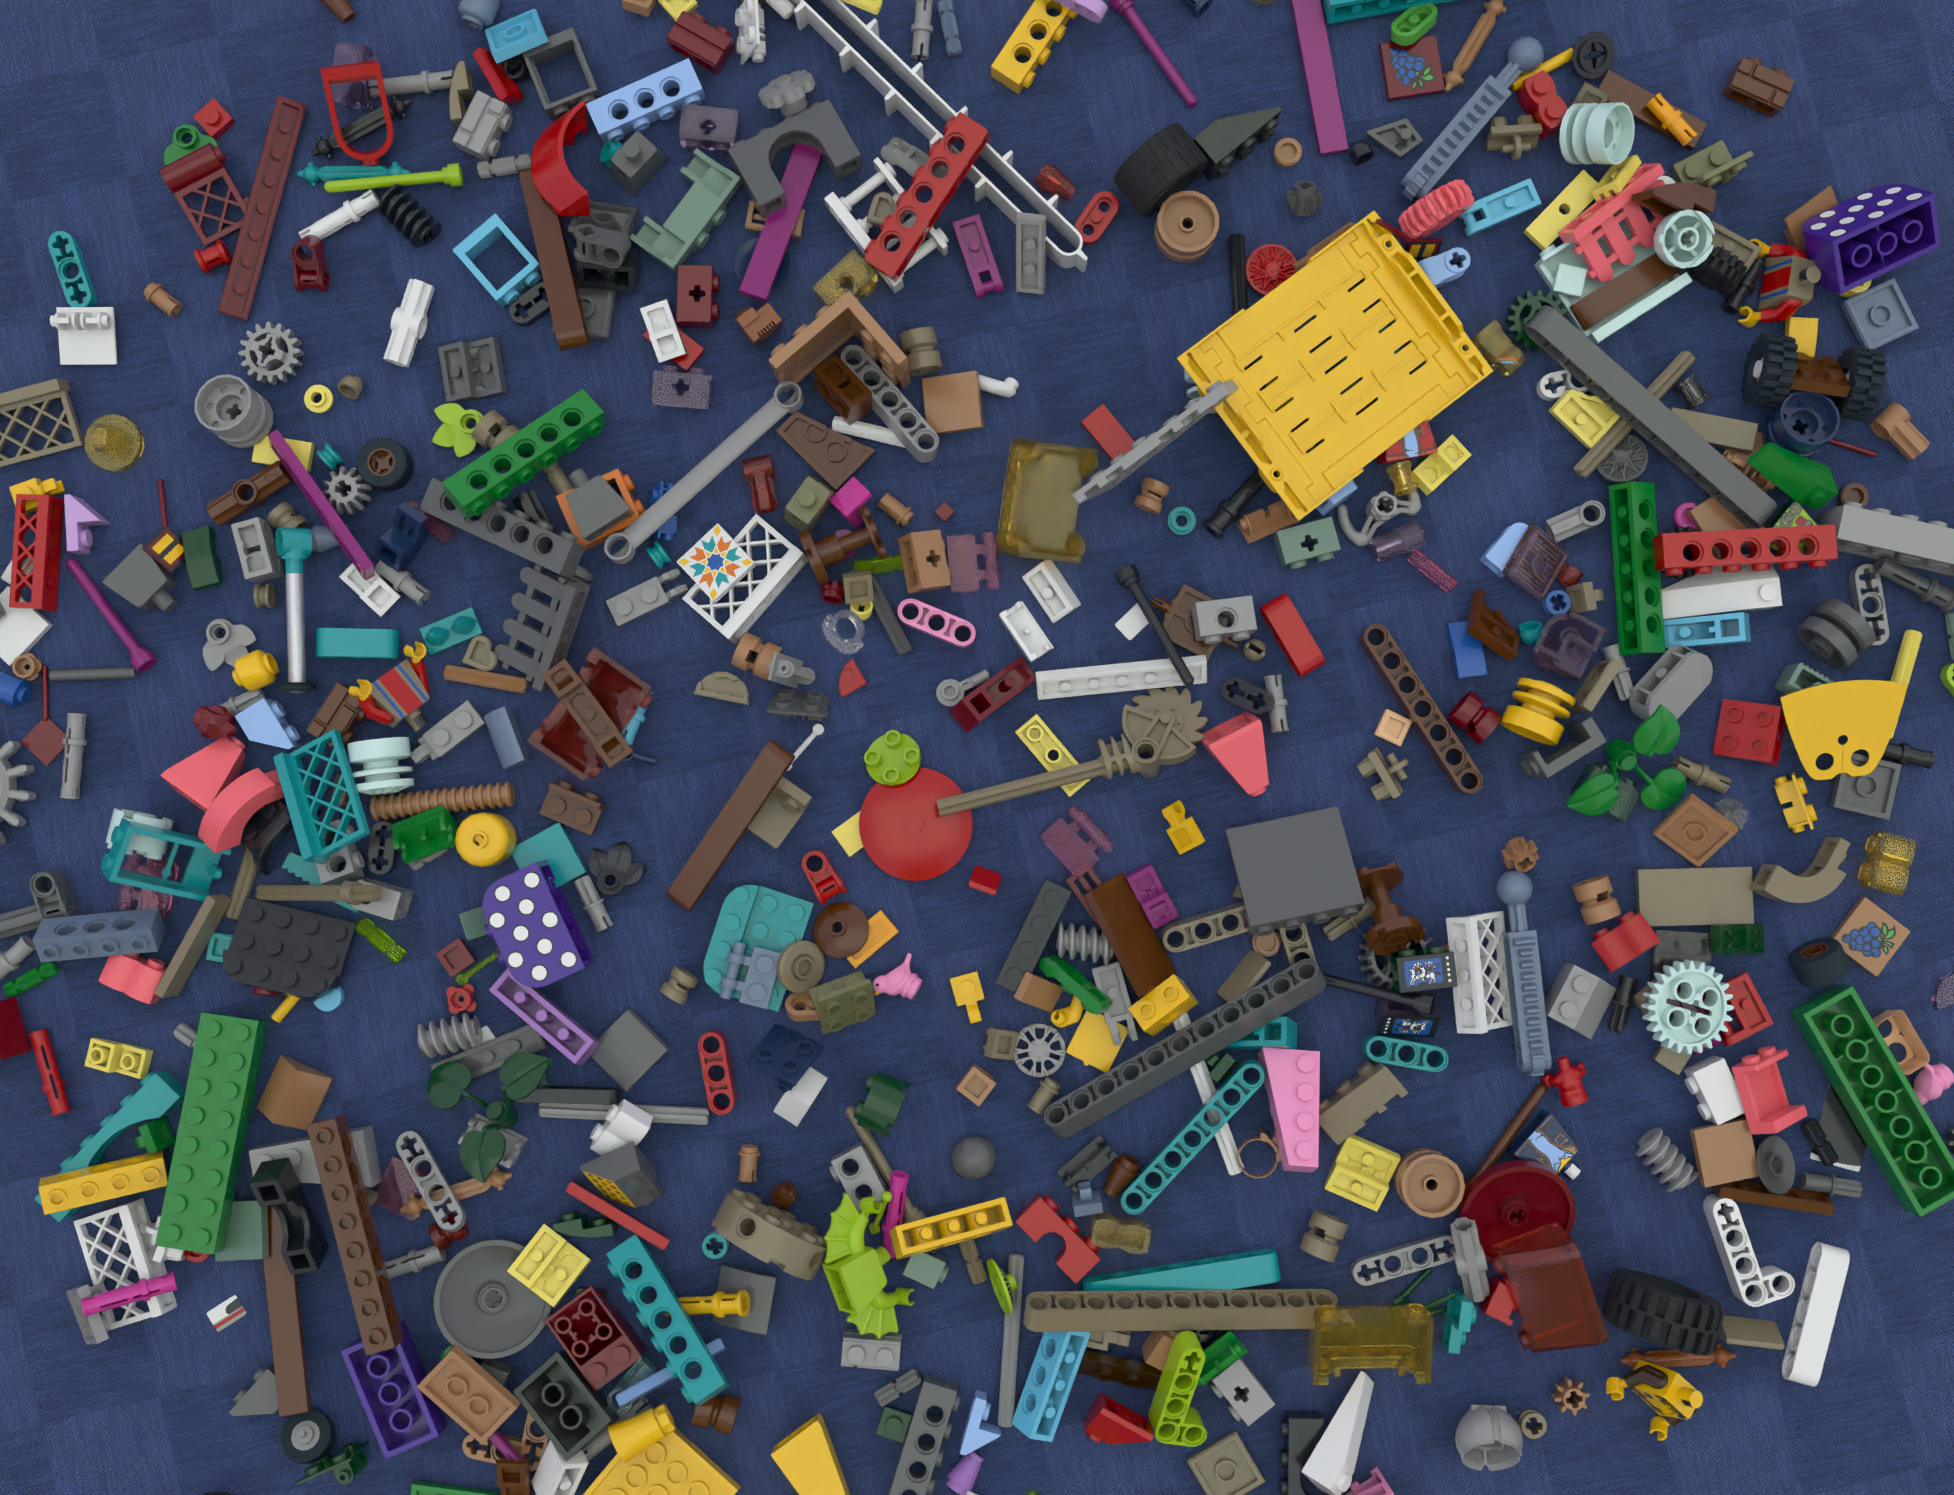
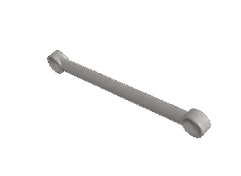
M791 381L779 384L775 389L774 396L632 524L623 532L610 535L604 544L605 553L610 560L617 564H625L631 561L635 555V549L785 414L799 410L804 402V396L799 385ZM788 389L795 390L789 400L784 403L779 402L782 392ZM616 541H627L619 552L611 555V546Z

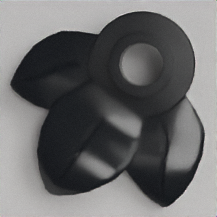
M625 841L615 844L607 853L594 848L589 856V870L597 878L599 891L606 896L620 894L625 886L636 884L644 874L645 866L641 863L632 862V852ZM609 877L616 878L615 884L611 886L606 884V880Z

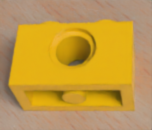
M1173 974L1128 1009L1143 1031L1154 1037L1199 1002L1184 981Z

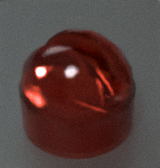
M1564 563L1558 573L1560 583L1565 586L1576 585L1584 576L1582 572L1568 563Z

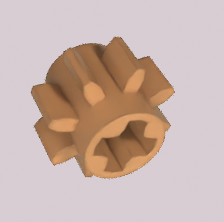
M1523 837L1509 840L1505 845V849L1501 850L1504 856L1503 861L1508 870L1515 867L1519 872L1529 871L1535 866L1536 860L1540 858L1536 852L1538 848L1534 841L1530 840L1526 843Z
M1564 1376L1563 1382L1559 1384L1554 1382L1556 1394L1551 1395V1398L1555 1402H1560L1557 1408L1562 1413L1568 1408L1575 1416L1577 1410L1581 1408L1587 1409L1585 1398L1589 1397L1590 1393L1586 1390H1581L1583 1383L1579 1379L1572 1383L1567 1376Z

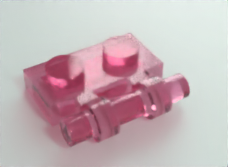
M994 532L983 533L984 544L975 545V534L946 536L949 569L951 572V593L980 591L979 580L987 579L989 590L999 589L998 578L1001 577V570L997 568L996 553L999 552L998 543H995ZM985 554L986 569L978 570L977 555Z
M1074 805L1068 810V814L1074 821L1068 825L1062 818L1058 819L1040 835V839L1073 875L1079 879L1099 861L1100 858L1093 852L1098 846L1105 853H1108L1114 845L1107 839L1108 835L1103 830H1099L1090 821L1091 817L1086 811L1082 812ZM1081 828L1092 838L1087 844L1076 834Z
M133 853L128 856L127 863L123 865L122 870L162 878L161 870L166 867L168 859L156 860L148 858L146 866L139 865L141 854ZM173 860L170 869L171 875L167 877L168 880L176 881L180 865L179 861ZM122 884V888H118L117 897H119L117 908L129 910L131 900L138 901L137 910L159 908L161 917L166 918L169 916L173 895L141 888V891H136L134 886Z

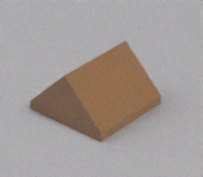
M280 1055L257 1108L274 1124L307 1131L306 1126L314 1122L334 1078L285 1055Z

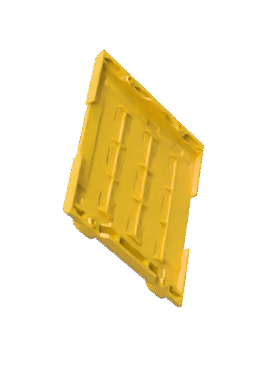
M1375 210L1312 256L1306 262L1307 265L1246 311L1244 309L1240 310L1177 358L1198 386V393L1201 398L1208 394L1206 389L1218 380L1224 383L1233 379L1239 389L1212 411L1218 413L1257 465L1261 478L1271 491L1278 493L1298 521L1362 473L1364 466L1424 421L1426 423L1493 372V369L1464 332L1462 322L1413 256L1404 251L1391 232L1376 224V220L1381 218ZM1362 279L1365 280V281L1362 282L1360 285H1358L1356 288H1354L1352 291L1348 292V289H1350L1352 286H1354V285H1355L1356 283H1358L1360 280H1362ZM1378 299L1380 300V302H1378L1376 305H1374V306H1373L1371 309H1369L1367 312H1365V313L1363 312V310H1365L1367 307H1369V306H1370L1372 303H1374L1376 300H1378ZM1314 315L1316 316V318H1314L1312 321L1306 324L1299 331H1297L1296 333L1294 332L1295 329H1297L1311 317H1313ZM1395 320V323H1393L1391 326H1389V327H1388L1387 329H1385L1383 332H1381V333L1378 332V331L1381 330L1383 327H1385L1387 324H1389L1391 321ZM1329 336H1331V339H1330V340H1328L1326 343H1324L1322 346H1320V347H1319L1318 349H1316L1314 352H1312V353L1309 352V351L1312 350L1314 347H1316L1318 344H1320L1322 341H1324L1326 338H1328ZM1407 341L1411 342L1398 353L1394 354V351L1400 348ZM1259 356L1262 357L1259 361H1257L1255 364H1253V365H1252L1251 367H1249L1247 370L1244 369L1246 366H1248L1251 362H1253V361H1254L1255 359H1257ZM1344 357L1347 358L1345 361H1343L1329 373L1325 374V371H1327L1341 359H1343ZM1424 361L1426 362L1422 367H1420V368H1419L1418 370H1416L1414 373H1412L1411 375L1409 374L1410 371H1412L1414 368H1416V367H1417L1418 365H1420L1422 362H1424ZM1360 377L1362 378L1360 382H1358L1344 394H1340V392H1342L1344 389H1346ZM1273 378H1278L1265 389L1260 391V388L1267 384L1269 381H1271ZM1292 397L1293 400L1279 411H1275V409ZM1375 398H1377L1376 402H1374L1371 406H1369L1359 415L1355 414L1363 407H1365L1367 404H1369L1371 401H1373ZM1306 418L1308 419V421L1304 423L1302 426H1300L1297 430H1295L1293 433L1291 432V430L1294 427H1296ZM1321 439L1324 440L1320 445H1318L1316 448H1314L1307 454L1306 451L1308 449H1310L1312 446L1318 443ZM1276 472L1278 477H1274L1273 473Z

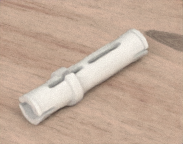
M370 189L352 201L347 200L343 202L344 206L298 233L301 238L305 235H314L322 240L353 221L355 223L360 221V217L377 208L380 201L374 191Z

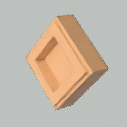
M1385 709L1373 735L1400 747L1412 721L1391 710Z

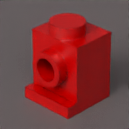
M1492 1276L1489 1282L1490 1295L1484 1301H1481L1478 1307L1485 1314L1511 1326L1513 1320L1509 1316L1511 1312L1516 1311L1520 1303V1291L1517 1289L1519 1283L1506 1276H1503L1502 1280Z

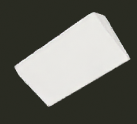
M1051 559L1041 562L1022 576L1053 624L1081 605Z

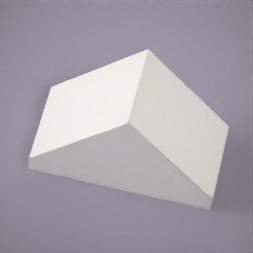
M810 1066L797 1085L791 1091L784 1093L773 1112L793 1125L798 1126L828 1077Z

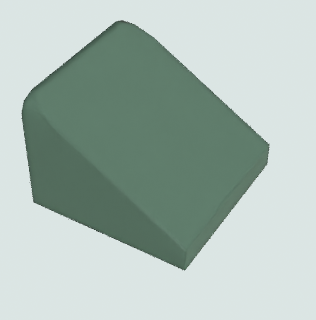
M482 907L459 914L468 941L488 935L485 929L487 921Z

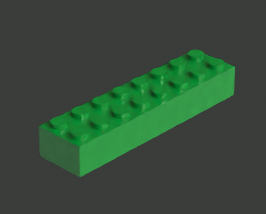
M1838 983L1791 1010L1792 1017L1904 1210L1922 1217L1953 1199L1954 1159L1854 987Z
M201 1012L155 1246L216 1254L225 1249L268 1026L267 1020Z

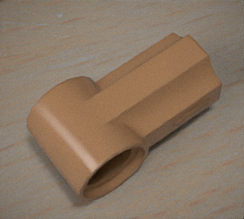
M1892 402L1870 422V427L1878 437L1889 440L1910 461L1925 451L1930 442L1910 422L1911 416L1902 405Z

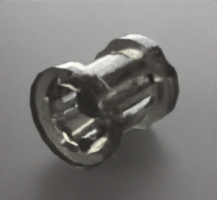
M1696 373L1673 387L1675 391L1681 393L1688 403V410H1692L1711 397L1710 393H1705L1696 380Z

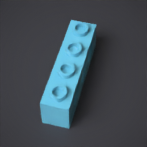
M1090 1331L1043 1333L1012 1420V1424L1029 1439L1053 1441L1090 1338Z

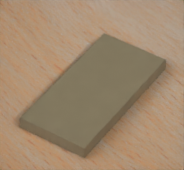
M1752 867L1635 869L1637 914L1641 912L1650 926L1754 924L1753 890L1750 889L1753 883Z

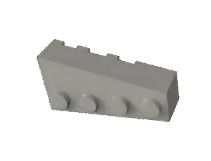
M373 1125L350 1129L364 1186L373 1187L382 1182ZM309 1137L260 1145L249 1150L253 1176L261 1162L289 1157L299 1182L321 1184Z

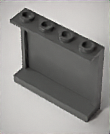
M1338 806L1226 830L1225 843L1231 853L1249 923V935L1257 933V936H1266L1273 933L1274 929L1284 927L1285 930H1294L1300 928L1303 923L1312 921L1314 924H1323L1330 921L1331 917L1342 916V918H1351L1357 916L1362 911L1365 902Z

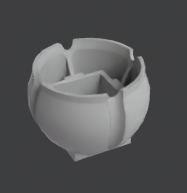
M1471 1405L1469 1411L1461 1418L1458 1424L1455 1444L1465 1466L1479 1471L1484 1466H1487L1490 1471H1497L1512 1467L1520 1461L1523 1436L1518 1423L1507 1413L1506 1406Z

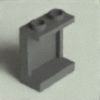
M1592 717L1577 719L1567 724L1566 728L1574 741L1545 759L1541 757L1537 750L1519 754L1518 757L1521 760L1519 766L1527 777L1531 776L1532 779L1549 778L1606 743V739Z

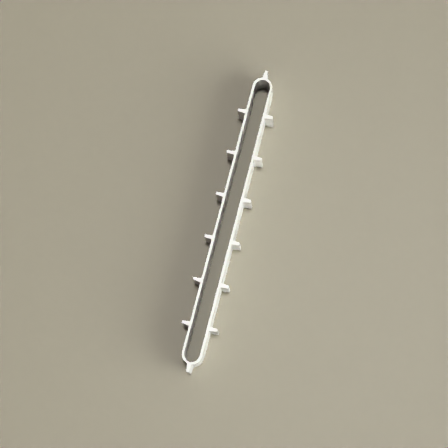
M789 0L795 7L794 13L798 29L801 31L810 24L839 52L841 68L844 74L854 67L885 97V109L888 116L898 110L930 141V148L936 141L940 143L943 135L804 0ZM821 0L944 121L948 122L952 116L956 118L959 112L968 116V108L966 106L956 113L924 82L923 64L921 62L911 69L880 39L878 21L875 18L865 25L841 0ZM987 143L980 156L1041 215H1046V220L1076 248V251L1072 253H1065L1046 236V255L1061 268L1067 269L1075 266L1084 273L1088 258L1081 251L1083 244L1082 236L1057 211L1059 196L1055 194L1048 201L1044 199L1012 167L1013 152L1011 150L1001 157ZM951 145L950 152L955 154L960 153L953 145ZM973 165L966 177L975 185V201L979 202L983 197L987 196L1016 224L1017 213L1021 211Z

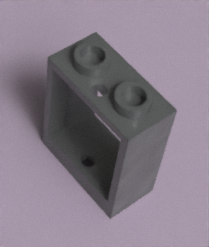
M573 27L547 37L549 42L522 53L543 107L550 119H558L581 101H585L587 104L602 97ZM575 51L590 88L551 103L537 66Z

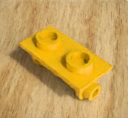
M1792 772L1791 780H1787L1786 776L1774 779L1776 784L1773 786L1780 804L1791 801L1793 804L1792 807L1783 809L1788 828H1792L1793 833L1804 831V825L1809 824L1811 830L1814 829L1813 821L1818 819L1813 805H1807L1803 794H1807L1808 791L1803 777L1797 778L1795 772Z

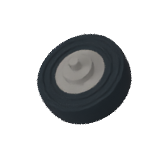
M311 1409L309 1412L294 1414L288 1419L282 1429L280 1438L282 1450L290 1460L296 1463H315L324 1458L331 1450L335 1440V1428L331 1419L318 1410Z

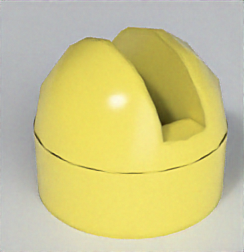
M872 601L850 604V613L854 619L865 621L871 616L873 610ZM859 605L864 606L863 612H859Z

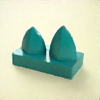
M473 607L420 628L429 654L432 656L470 641L476 636L485 634Z

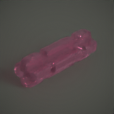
M409 500L407 502L414 508L420 510V505L415 501ZM420 510L428 517L425 529L433 535L436 534L435 537L441 542L448 543L454 536V531L443 525L436 517Z
M1415 548L1407 557V561L1414 567L1418 566V570L1435 584L1439 583V587L1445 592H1451L1458 583L1457 579L1451 574L1447 575L1445 569L1430 557L1426 558V554L1419 548Z

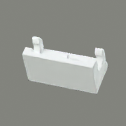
M1023 601L1017 602L1013 607L999 614L1000 620L1030 664L1054 648Z

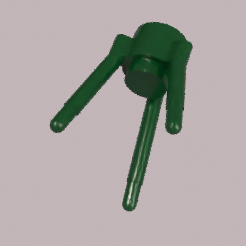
M1431 1267L1425 1269L1400 1295L1392 1299L1395 1305L1390 1307L1389 1310L1401 1329L1446 1312V1306L1437 1309L1433 1308L1456 1297V1293L1452 1292L1416 1309L1411 1300L1404 1301L1432 1272Z

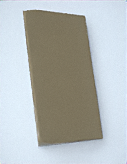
M1249 950L1218 989V995L1229 1002L1252 989L1271 966V962L1254 950Z
M1724 1315L1718 1338L1727 1344L1778 1350L1784 1349L1783 1339L1774 1321Z

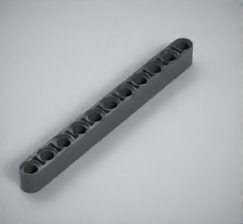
M1547 305L1542 306L1524 328L1525 333L1530 339L1746 527L1750 529L1761 528L1776 510L1777 504L1771 497L1554 308Z
M1303 959L1052 1103L1044 1111V1121L1058 1137L1068 1138L1320 994L1326 987L1327 981L1324 974L1314 960Z

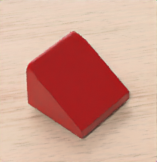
M975 866L968 885L974 889L994 895L996 894L1001 874L981 866Z

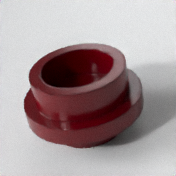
M830 581L820 586L821 599L831 604H842L844 602L842 583Z

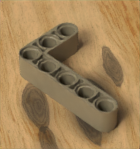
M1243 901L1166 925L1161 933L1163 944L1166 949L1176 953L1248 932L1249 923ZM1228 914H1233L1237 918L1236 924L1231 928H1226L1222 925L1223 918ZM1200 923H1207L1210 928L1209 932L1204 936L1195 934V927ZM1305 923L1299 928V934L1294 938L1286 937L1285 927L1277 929L1286 960L1290 966L1294 964V957L1299 952L1307 953V959L1315 961V955ZM1173 931L1182 933V940L1177 944L1167 942L1168 935Z

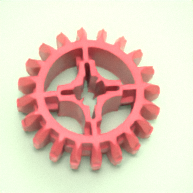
M1464 180L1450 181L1433 190L1408 207L1400 215L1398 223L1401 226V231L1411 239H1423L1439 231L1469 210L1474 203L1472 191L1465 184Z

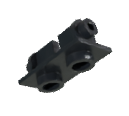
M1099 1134L1063 1165L1057 1173L1063 1179L1065 1185L1076 1194L1079 1191L1078 1182L1092 1180L1118 1155Z

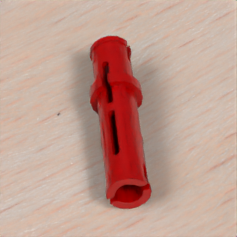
M42 1029L32 1032L28 1036L32 1043L44 1085L41 1087L42 1093L46 1092L52 1116L71 1111V1108L69 1107L64 1089L66 1081L61 1079L55 1054L47 1033L48 1030ZM41 1046L45 1049L50 1070H47ZM49 1075L53 1076L58 1099L55 1098Z

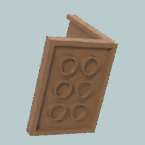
M850 291L831 307L826 305L821 308L815 315L817 319L808 326L806 324L800 326L794 332V338L786 345L784 343L778 345L771 352L770 355L772 357L769 359L779 384L786 381L798 384L855 335L874 362L882 365L884 373L894 385L898 384L903 390L911 383L907 356Z

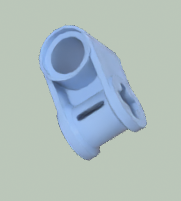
M1457 247L1437 256L1426 258L1418 262V264L1436 289L1444 284L1461 277L1470 265L1471 259L1465 249ZM1453 260L1454 263L1460 262L1461 265L1459 267L1457 265L1451 266L1450 262Z

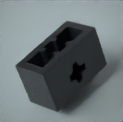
M630 248L622 265L618 268H608L577 260L579 287L635 292L641 275L640 249Z

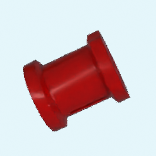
M221 239L217 240L213 246L203 250H194L195 258L205 274L210 273L212 268L221 264H231L232 257Z

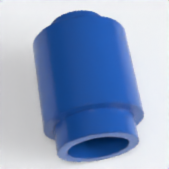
M0 671V701L14 707L26 703L31 695L29 682Z

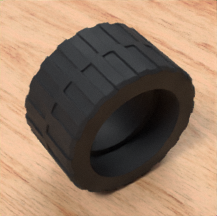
M1176 123L1156 133L1130 155L1116 171L1113 181L1140 216L1147 217L1159 211L1162 204L1171 195L1186 190L1207 167L1208 159L1181 124Z

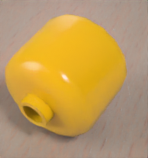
M483 812L473 814L463 820L457 829L455 837L456 848L462 859L473 866L490 867L505 862L512 855L517 841L515 829L508 819L500 814Z

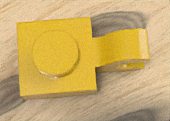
M33 478L9 487L15 506L16 494L53 496L65 492L62 481H55V478L47 479L41 482V479ZM26 501L25 513L28 514L36 511L38 502Z
M1180 800L1162 809L1163 816L1171 825L1166 831L1180 855L1205 842L1192 816L1185 819V808Z
M975 971L951 978L950 982L957 1007L966 1004L971 1024L982 1021L977 1001L985 999L978 972Z

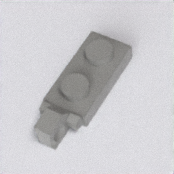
M467 700L425 732L418 740L421 745L411 752L410 757L416 764H421L429 757L433 761L439 757L443 758L486 724L485 720L472 703Z

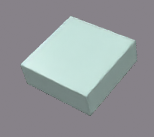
M1559 263L1556 268L1551 292L1579 299L1582 295L1587 269Z

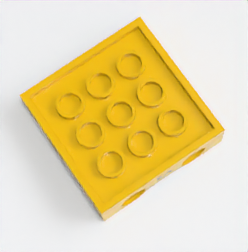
M676 1428L675 1431L666 1434L665 1438L644 1449L627 1463H624L617 1453L583 1495H735L741 1486Z

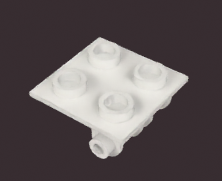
M744 0L735 12V25L739 26L736 51L740 54L741 64H744L748 58H752L753 62L760 63L764 61L766 56V44L763 41L765 40V34L762 33L765 31L764 10L761 9L758 0Z
M56 307L57 313L50 316V324L58 329L60 365L118 364L114 307Z

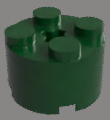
M878 1071L877 1075L871 1073L865 1086V1091L869 1094L865 1102L859 1101L854 1113V1118L858 1119L857 1125L889 1138L891 1132L886 1130L887 1126L894 1127L906 1094L902 1093L903 1088L909 1090L911 1084Z

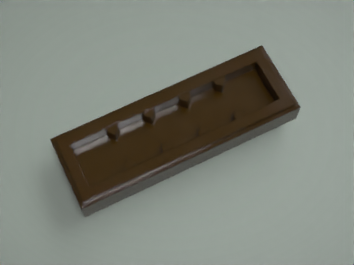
M1085 1350L1077 1373L1097 1377L1101 1381H1115L1124 1383L1132 1388L1142 1387L1156 1391L1162 1371L1147 1363Z

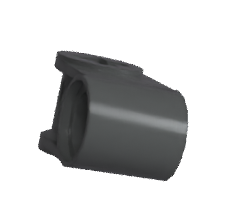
M580 224L574 228V236L577 239L576 247L574 248L575 259L608 268H618L622 265L631 247L630 239L626 234L620 231L596 227L592 224Z

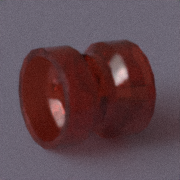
M458 1213L449 1214L445 1223L449 1222L452 1225L456 1223L455 1217ZM437 1222L429 1226L430 1237L435 1246L441 1251L450 1247L453 1241H461L469 1236L466 1223L460 1230L455 1232H449L441 1228Z

